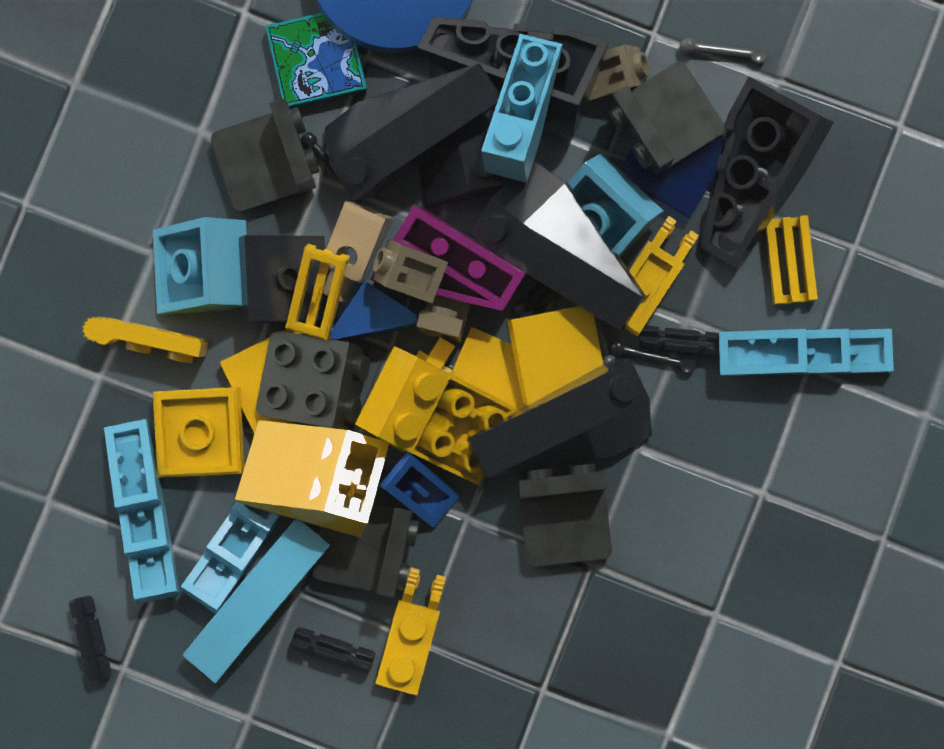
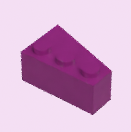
M413 205L393 239L404 246L448 262L436 295L503 311L508 307L527 273L502 259L488 247L421 206ZM373 272L369 280L375 281L373 279L375 272Z

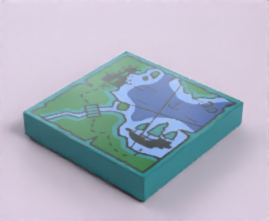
M322 13L265 26L282 99L286 98L290 109L367 91L357 44L337 32Z

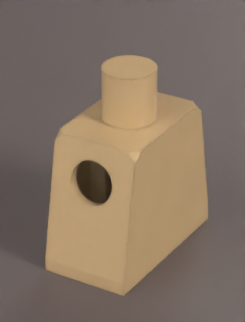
M345 201L327 246L328 250L333 251V254L339 256L345 254L349 246L357 253L355 264L348 263L339 298V301L346 302L354 281L359 283L367 281L373 268L375 256L382 247L394 220L391 216L355 201ZM331 264L329 267V270L331 271L327 278L323 291V294L329 296L331 283L336 267Z

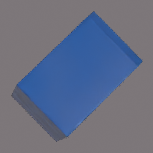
M364 281L331 330L332 340L347 342L416 328L417 317L415 313Z
M408 451L380 484L382 488L433 528L460 496L457 491Z

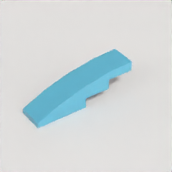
M786 329L719 332L720 376L891 373L894 371L892 329Z
M143 419L104 427L114 505L119 513L124 554L129 561L134 600L137 604L179 596L180 591L160 478H157V462L148 421Z
M235 502L231 513L207 545L205 553L183 582L180 590L216 614L282 515Z
M295 519L182 656L216 684L268 623L272 615L301 583L305 575L328 550L330 544L305 523Z

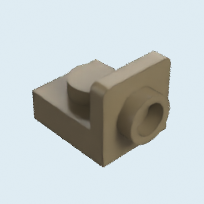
M625 44L607 50L589 101H598L610 97L627 85L632 90L647 81L651 70L645 53L641 52L639 47Z
M388 239L385 247H381L375 256L373 263L375 274L373 279L385 287L433 303L448 262Z
M435 295L433 303L427 302L425 310L420 311L417 329L420 334L439 339L442 337L447 341L461 344L471 305L467 302Z

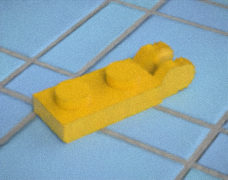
M668 216L653 241L647 242L629 270L646 295L624 328L636 337L640 334L684 266L682 261L699 236L693 231L686 234L680 242L679 249L674 257L660 248L661 244L670 236L675 228L676 220Z
M92 317V319L88 318V321L84 322L85 325L82 326L84 328L82 331L85 334L84 337H87V340H92V342L96 341L99 344L107 345L124 340L127 341L125 349L151 354L152 347L168 350V359L192 363L194 356L205 357L209 345L207 339L114 318Z
M411 567L402 600L399 599L375 684L417 696L440 611L437 609L446 577L436 576L430 589L428 607L412 603L413 595L418 588L421 576L419 575V569Z

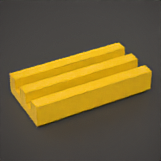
M808 215L795 218L772 219L764 231L773 305L818 300ZM792 227H798L805 293H800ZM782 228L790 295H783L775 229Z
M308 244L304 248L286 329L327 341L331 335L350 256L345 254L339 256L333 254L331 250L316 249L317 246ZM314 259L320 261L306 323L299 322V317ZM331 264L336 267L321 328L315 327Z

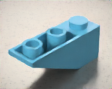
M520 34L481 150L485 172L527 183L540 143L563 47L562 44Z

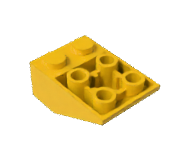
M394 346L355 425L479 486L484 474L466 439L515 413L517 408Z
M259 420L234 502L361 538L368 523L389 442L349 430Z

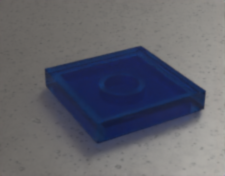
M721 136L656 177L649 167L646 169L642 167L633 150L630 151L620 170L643 192L685 217L690 218L719 170L717 169L719 154L722 155L725 139Z

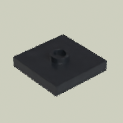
M243 235L239 237L243 323H287L304 248L311 244L317 246L316 249L324 250V236ZM313 259L299 322H306L320 265L318 260ZM325 294L322 295L316 322H322L328 300V296Z

